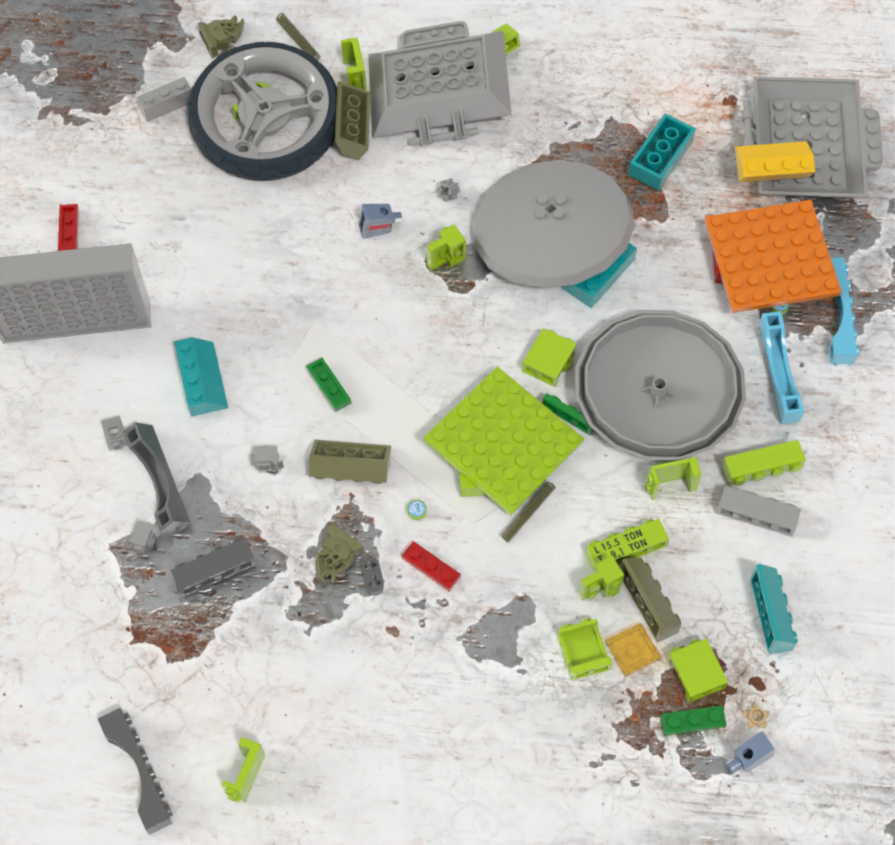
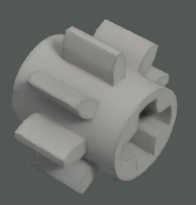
M452 178L440 182L441 186L437 188L440 194L439 197L445 198L446 201L458 198L456 194L461 192L458 182H453Z

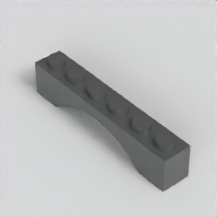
M136 422L124 432L129 449L142 462L153 481L157 496L156 521L161 532L179 533L190 524L154 427L153 425Z
M118 708L97 718L108 742L125 751L134 760L141 779V799L137 812L147 833L150 835L173 824L170 819L173 816L169 804L164 805L162 798L165 797L160 785L157 787L155 785L154 779L157 778L152 767H147L145 762L149 760L144 748L140 750L137 744L140 742V738L136 730L132 731L129 726L132 724V720L128 712L123 713L122 709Z

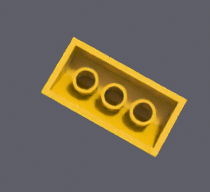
M807 141L735 147L739 183L806 178L815 173L814 155Z

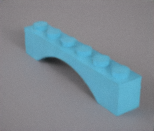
M844 257L831 258L842 293L840 296L833 297L838 306L840 325L829 346L831 364H853L856 357L859 356V346L856 345L855 341L857 339V330L853 326L855 314L851 311L853 299L852 296H849L851 284L850 280H847L848 265H845Z
M781 311L762 313L759 327L781 424L800 422L804 414V408L800 393L794 384L790 371L785 327Z

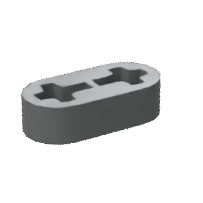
M368 557L362 563V571L368 593L375 596L383 592L384 581L379 561L376 558ZM368 564L375 566L373 574L370 573ZM372 579H376V583L380 584L378 589H374L372 586Z

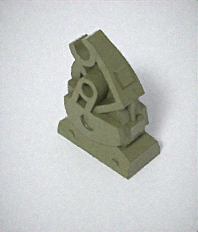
M234 15L231 20H214L208 24L204 22L198 23L199 35L212 59L218 56V50H223L227 44H235L239 40L245 24L243 18H241L240 22H237V16Z
M330 523L326 530L328 537L322 543V550L317 552L315 560L316 569L322 584H326V576H331V583H335L336 575L343 573L353 563L355 556L361 555L364 552L362 543Z

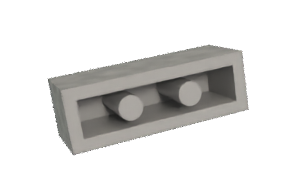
M182 77L138 96V104L146 121L149 122L188 105L192 88L186 78Z

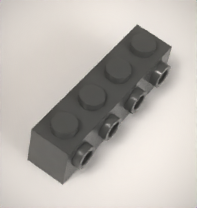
M243 538L235 539L224 547L214 548L206 555H198L190 562L180 563L174 569H171V573L181 596L184 597L253 567L256 563L246 539Z

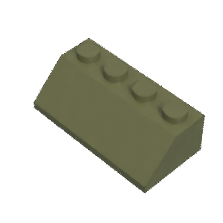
M339 81L337 83L335 142L344 156L359 160L369 148L370 92Z
M315 440L309 457V477L316 479L332 478L336 481L345 479L353 480L354 482L387 483L391 445Z
M642 557L623 559L620 567L624 574L623 583L657 643L679 633L681 620L676 613H673L668 597L663 596L661 585L651 575L652 570L647 562L644 563Z

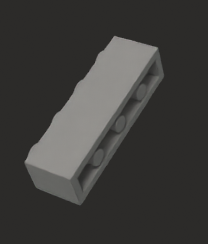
M724 486L716 514L792 537L796 530L801 508H797L790 503L778 502L774 498L758 496L754 492L741 491L735 486Z

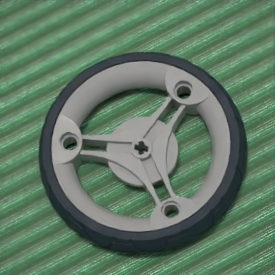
M277 42L244 44L218 56L204 69L196 80L188 103L190 132L203 155L212 164L226 173L254 181H272L287 178L309 168L332 145L335 139L337 86L324 65L299 48ZM265 70L283 72L300 80L309 90L304 95L288 96L275 88L256 86L247 79V74ZM242 85L248 89L249 92L247 94L240 88ZM234 91L241 99L238 106V115L245 129L240 140L227 141L217 129L214 119V108L221 93ZM303 115H311L314 119L309 130L294 144L273 152H258L257 148L264 137L283 129L290 119ZM255 133L252 143L248 142L251 134Z

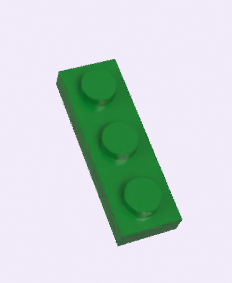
M323 357L306 366L307 371L335 412L352 403L350 397Z
M548 393L543 397L542 404L555 415L589 436L592 434L594 429L589 426L585 416L578 412L575 407L566 405L557 396H551Z
M722 705L664 713L660 716L664 736L720 729L727 726Z

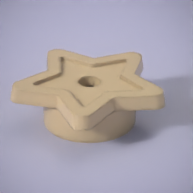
M754 703L750 711L743 712V715L749 720L748 727L750 729L755 726L764 729L767 727L765 719L770 712L764 711L757 703Z

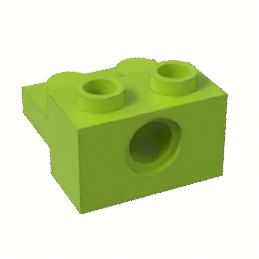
M455 224L444 227L439 232V240H434L427 246V265L431 271L446 262L450 267H453L466 259V239Z
M612 555L594 564L595 572L581 580L578 594L583 601L587 598L589 600L595 598L599 592L603 598L608 596L614 597L620 593L624 574Z

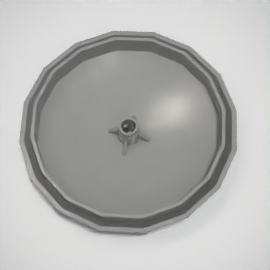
M565 160L528 164L503 176L485 193L472 222L474 248L489 269L513 283L539 288L578 284L606 271L627 249L635 227L631 200L611 176L589 164Z
M639 310L609 321L587 340L575 366V395L589 426L615 449L644 460L679 461L712 449L735 428L746 401L744 369L730 343L704 321L673 310Z

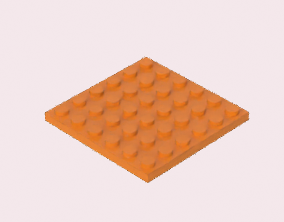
M811 200L705 216V225L732 313L841 295L842 291Z

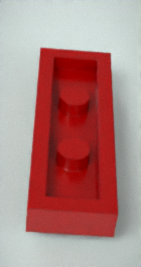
M66 204L59 207L58 251L78 249V204Z
M414 541L401 555L404 561L448 592L461 578L459 572Z

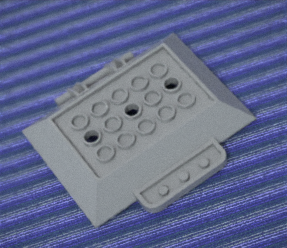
M456 21L406 30L400 36L401 48L368 54L373 138L419 130L420 137L409 139V145L422 144L423 146L433 144L436 141L454 138L459 140L465 139L467 136L478 135V127L466 129V122L512 115L503 31L469 36L467 24L464 21ZM468 66H474L473 69H466ZM436 71L440 72L438 75H435V76L432 75L433 72H436ZM401 77L405 78L403 81H398ZM454 125L455 131L431 135L430 128Z
M754 76L755 115L751 109L750 100H744L742 122L744 123L745 139L743 140V146L807 141L811 146L810 149L813 152L815 173L811 178L758 181L759 195L868 198L866 171H877L881 168L883 153L879 113L871 108H861L859 80ZM801 115H806L809 119H803ZM752 128L756 130V144L752 138Z

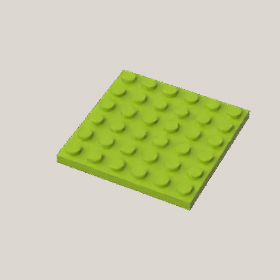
M497 366L424 436L423 441L512 516L583 443L584 438Z

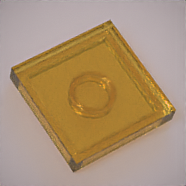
M641 623L605 640L624 677L661 659L660 654Z

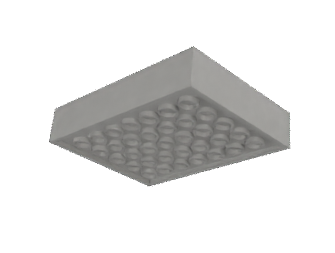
M132 243L0 257V339L3 344L152 328L150 300Z

